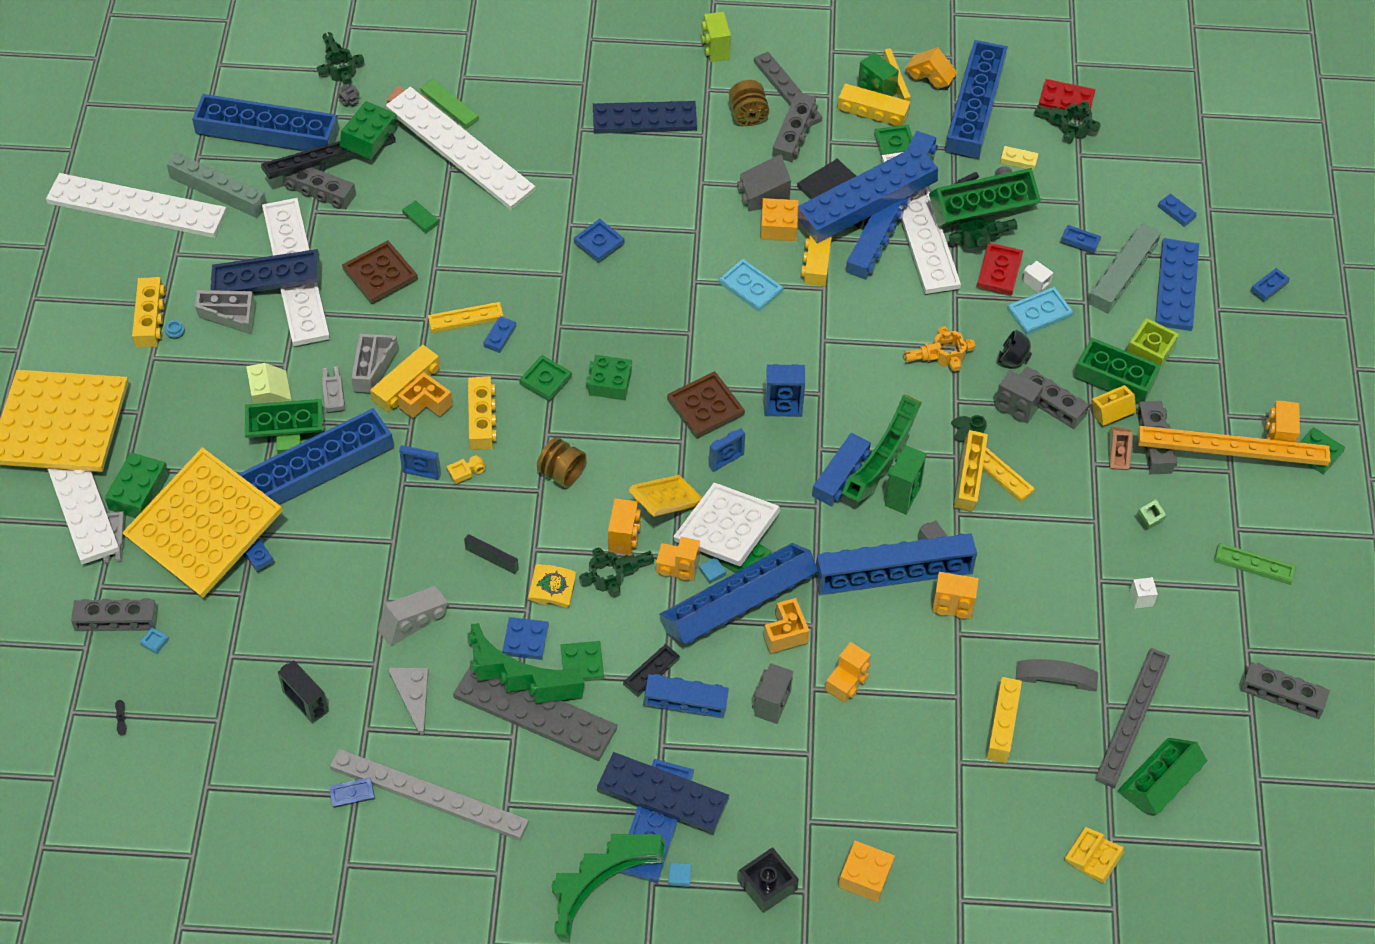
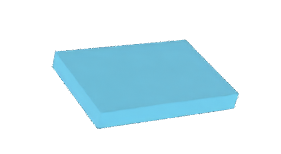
M741 259L719 278V284L758 312L783 292V287L744 259Z
M1055 287L1012 303L1007 307V310L1026 335L1072 317L1074 313Z

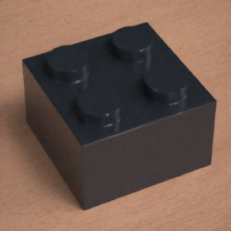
M773 847L738 870V882L763 913L798 890V877Z

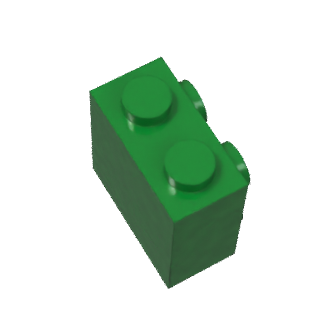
M595 355L594 362H590L589 373L591 375L590 377L587 376L586 379L589 395L626 401L632 374V360Z

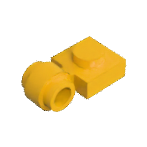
M475 455L469 459V463L462 459L446 467L452 480L457 484L473 477L472 472L475 474L483 473L486 469V464L481 457Z

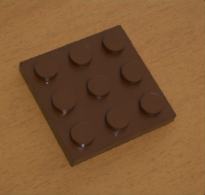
M389 240L342 264L343 270L371 304L418 279L417 273Z
M715 371L667 394V399L696 438L745 414V409Z

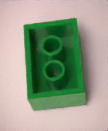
M365 101L341 130L340 146L372 159L395 130L397 114Z
M905 445L902 452L899 451L895 458L896 464L895 466L891 465L887 474L889 478L884 495L886 507L907 515L922 486L927 453Z
M130 452L104 497L108 509L113 512H124L126 516L136 518L160 493L169 477L166 462Z

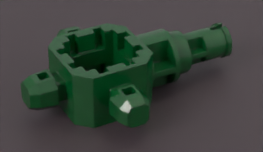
M328 32L329 36L324 33L322 38L326 44V64L316 67L318 75L322 76L329 73L333 81H342L345 84L351 83L352 77L356 74L355 65L358 66L364 63L363 55L358 54L352 57L349 49L342 48L340 44L335 42L331 32ZM341 62H344V63H347V64H348L347 66H346V65H342V66H340V68H337V66H336V67L333 66V64L338 65V64H341Z
M1085 100L1080 102L1079 105L1072 104L1067 106L1066 110L1060 109V107L1048 109L1037 105L1035 109V116L1046 117L1053 124L1057 123L1062 126L1064 140L1067 142L1073 141L1075 137H1086L1089 129L1090 131L1097 132L1101 127L1100 122L1092 120L1089 102ZM1077 116L1078 119L1084 120V123L1075 126L1074 123H1069V119L1072 120V118Z
M1014 218L1003 222L995 220L985 222L983 219L960 222L957 225L958 232L951 233L949 241L953 244L961 243L965 248L985 246L990 243V239L999 237L1003 232L1017 230V221Z
M595 548L592 550L593 558L589 562V573L585 572L579 576L581 585H589L593 582L596 590L602 592L608 590L610 595L615 597L620 594V586L624 581V575L634 573V570H637L639 566L653 563V554L649 550L637 556H634V554L629 556L627 554L624 557L618 558L615 553H604L601 548ZM605 565L612 566L613 569L615 568L616 576L612 574L607 576V579H604V577L600 578V575L597 574V568L600 570L605 568Z

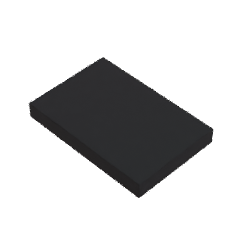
M837 158L799 181L797 187L807 197L813 199L856 177V175Z

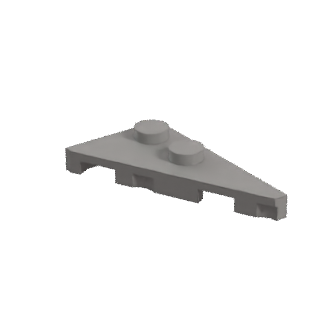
M389 668V675L396 685V689L413 720L416 730L420 732V735H424L428 668Z

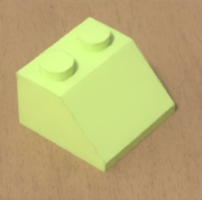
M267 363L246 366L253 404L292 401L286 370Z

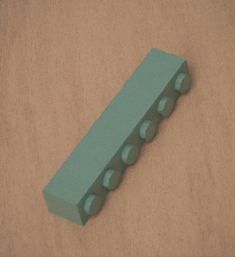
M176 153L167 163L171 179L255 218H258L263 212L262 204H267L264 192L184 155Z
M1141 224L1138 229H1134L1130 241L1127 240L1122 248L1123 251L1117 253L1114 259L1115 262L1109 264L1105 276L1101 275L1097 287L1091 289L1089 305L1109 314L1158 245L1161 232L1144 224Z

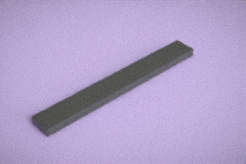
M1153 648L1150 649L1095 781L1115 789L1170 655Z

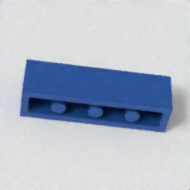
M850 433L813 485L812 497L831 507L836 501L839 502L843 496L842 492L848 477L855 473L862 466L864 460L866 461L871 455V442Z
M648 674L643 705L723 719L729 688L719 684L710 685L704 684L701 681L692 682L678 677L668 678L660 674Z

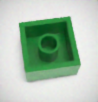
M874 52L860 62L858 86L893 97L896 95L899 70Z

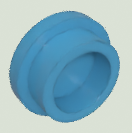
M177 320L168 322L165 328L166 334L171 338L180 337L184 333L183 324Z

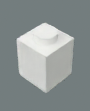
M1038 261L1028 265L1023 272V282L1037 293L1042 292L1051 284L1053 272Z
M1153 577L1133 580L1130 595L1134 609L1154 606L1158 593Z

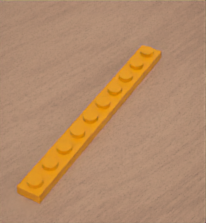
M1139 426L1138 446L1328 466L1330 463L1329 446L1146 426Z

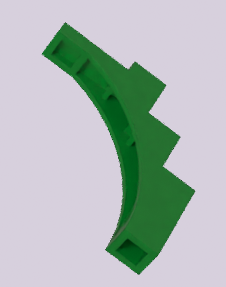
M906 394L902 396L898 408L881 440L864 464L848 477L842 494L858 502L874 494L881 476L888 473L897 453L903 451L922 402Z
M479 623L471 624V630L467 634L468 643L473 647V661H470V669L475 674L477 681L499 678L506 692L528 689L535 703L582 698L585 682L579 669H545L517 661L495 648L484 637Z
M611 834V840L607 842V854L584 853L583 861H580L579 864L580 873H556V879L552 882V893L558 899L557 912L559 918L555 922L554 930L561 942H570L572 923L579 908L590 893L606 879L637 865L663 863L665 841L661 834Z

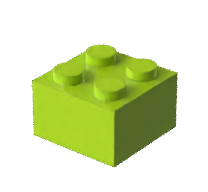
M724 11L704 14V21L701 22L702 31L704 32L701 34L702 44L705 43V55L709 56L710 62L730 60L731 34Z
M1146 318L1129 342L1127 352L1161 365V370L1175 349L1179 334Z

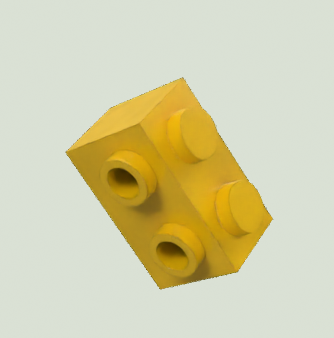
M1125 385L1092 399L1094 417L1103 426L1136 412L1135 395Z

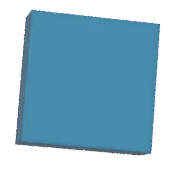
M716 557L699 566V570L709 584L726 575V570Z
M151 627L140 641V645L158 654L168 642L169 637Z
M670 863L668 885L690 887L691 864Z

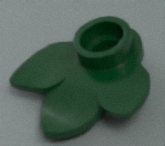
M974 415L971 418L960 416L951 421L952 425L958 428L955 440L964 442L969 430L984 433V430L987 428L985 418L980 415Z

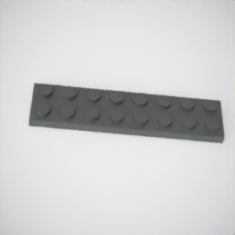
M470 667L453 693V698L597 761H600L617 730V724L564 701L535 703L528 689L506 692L499 678L477 681Z

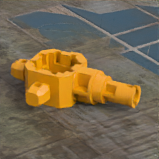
M946 326L939 327L933 344H924L918 350L904 351V360L908 363L918 359L927 362L936 359L939 365L943 367L950 366L953 371L961 370V363L965 359L966 351L974 350L976 345L974 340H963L961 333L957 331L950 332ZM949 344L955 345V348L958 347V352L951 351L948 354V352L941 350V345L943 347L949 346Z

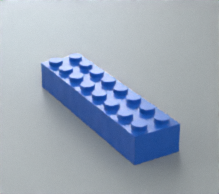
M974 40L947 137L946 152L980 158L1008 46Z
M202 94L192 118L195 133L305 151L334 143L339 131L336 114Z
M918 144L799 205L798 220L814 241L819 243L937 182L938 167Z
M372 408L239 473V475L279 505L393 448L392 433L376 410Z
M960 533L955 536H940L934 539H920L912 542L903 541L898 544H882L876 547H862L854 550L845 549L833 553L824 552L818 554L816 558L818 572L815 573V580L819 595L938 579L939 572L969 575L973 574L977 550L972 533Z
M791 543L663 611L659 615L667 635L683 644L693 642L696 637L711 632L714 627L728 623L729 619L743 615L751 607L761 605L762 601L779 595V592L794 587L799 581L811 578L812 574L818 572L811 551Z

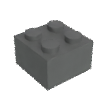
M1009 370L999 384L995 407L1001 412H1005L1017 420L1028 424L1038 410L1043 386Z
M770 663L767 670H763L760 679L762 681L761 686L756 687L753 695L755 699L752 707L755 708V717L778 724L791 693L792 670Z

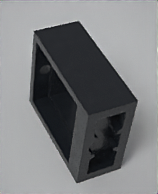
M295 660L281 667L280 671H278V676L283 693L312 724L329 712L324 691Z

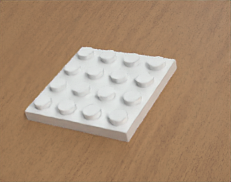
M713 483L673 536L674 541L679 543L681 537L699 540L701 552L741 566L780 513V506Z

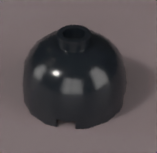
M1013 330L1005 340L1003 352H999L997 361L1009 367L1020 366L1023 362L1027 363L1032 355L1029 338L1019 330Z

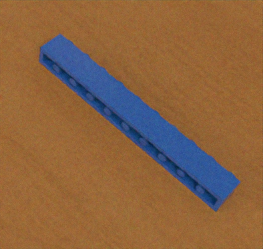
M916 131L907 148L909 150L919 144L931 159V156L936 154L938 145H936L935 136ZM910 196L871 215L847 260V273L867 279L868 275L873 273L876 260H880L883 247L888 245L890 234L895 232L897 220H901L904 207H907L910 203Z

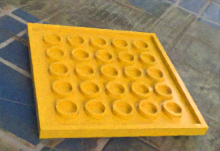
M16 370L0 419V465L103 472L129 383L128 377Z
M202 447L122 533L175 577L204 598L282 513L283 508Z

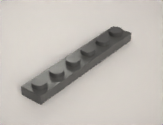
M769 52L754 57L756 66L790 106L796 92L802 93V91ZM818 111L815 115H812L811 126L822 122V116Z

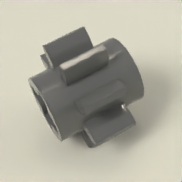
M345 84L339 88L341 92L338 93V98L342 104L350 106L358 102L359 91L354 85Z

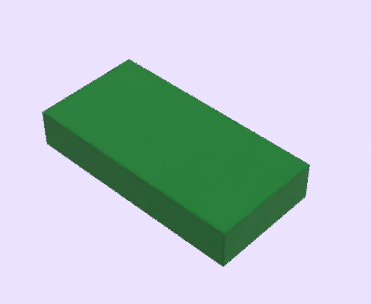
M416 200L402 209V213L425 233L439 224V220Z

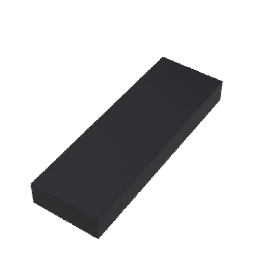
M467 534L464 538L465 550L513 574H516L519 570L517 558L470 534Z
M664 644L625 679L623 685L639 697L646 689L648 674L663 675L680 660V655L667 644Z

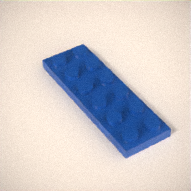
M1163 239L1156 323L1164 327L1192 331L1199 243Z
M654 759L652 763L653 767L692 780L694 769ZM638 806L629 834H661L665 841L663 863L637 865L619 873L658 883L678 820Z

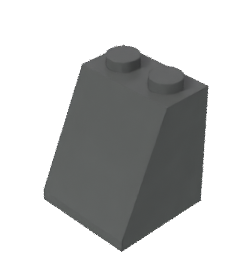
M778 155L740 174V181L737 182L739 192H742L743 205L747 206L748 212L762 209L763 198L790 200L791 179L782 155Z

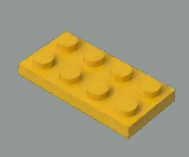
M680 475L634 484L629 489L634 499L640 502L647 512L654 517L696 507L702 499Z

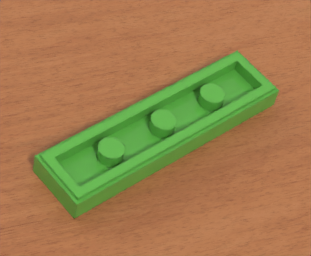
M434 79L420 88L421 93L465 128L479 120V115Z
M1219 543L1214 560L1216 563L1289 585L1293 581L1296 569L1295 565Z

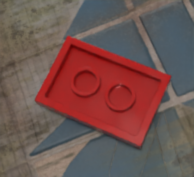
M1045 79L1039 105L1048 109L1060 107V109L1066 110L1067 106L1072 104L1079 105L1080 102L1085 100L1089 102L1091 110L1096 89Z
M989 243L977 287L1012 295L1024 250Z

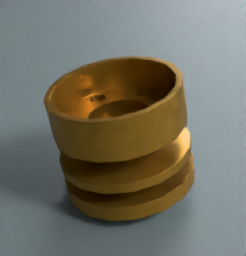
M743 80L731 87L729 101L734 119L738 124L754 126L763 122L768 117L769 106L764 88L760 82L756 80Z
M555 437L542 450L537 461V471L543 475L545 474L548 478L553 477L555 482L567 488L574 484L581 475L587 456L586 453L578 448L570 447L569 443L564 442L559 437Z

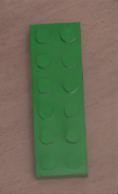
M1032 168L938 187L929 193L938 228L1031 208L1041 202Z

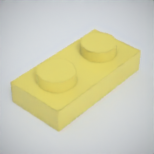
M1004 146L1000 163L1035 170L1039 153Z

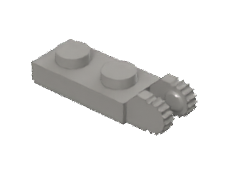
M335 366L333 369L335 375L333 377H328L327 368H322L326 412L345 410L342 381L338 366Z
M124 512L106 513L120 550L115 552L116 561H122V548H124V535L122 532L125 528ZM111 556L103 557L104 562H110Z

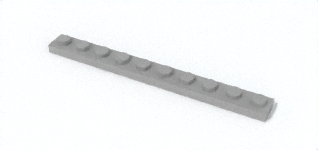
M341 749L337 751L330 764V769L357 780L370 777L372 786L521 841L529 824V820Z

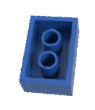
M767 364L764 398L765 416L802 417L805 392V365Z

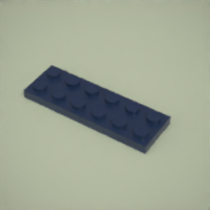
M696 101L593 103L594 134L697 131Z
M318 249L213 264L211 290L258 292L319 283L320 253Z
M613 752L597 785L598 791L713 834L729 800V794Z

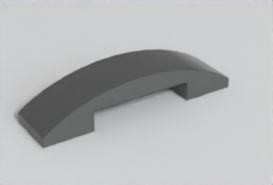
M1030 659L1017 661L1016 680L1036 683L1038 679L1074 684L1076 689L1096 692L1098 672L1088 667L1065 661Z

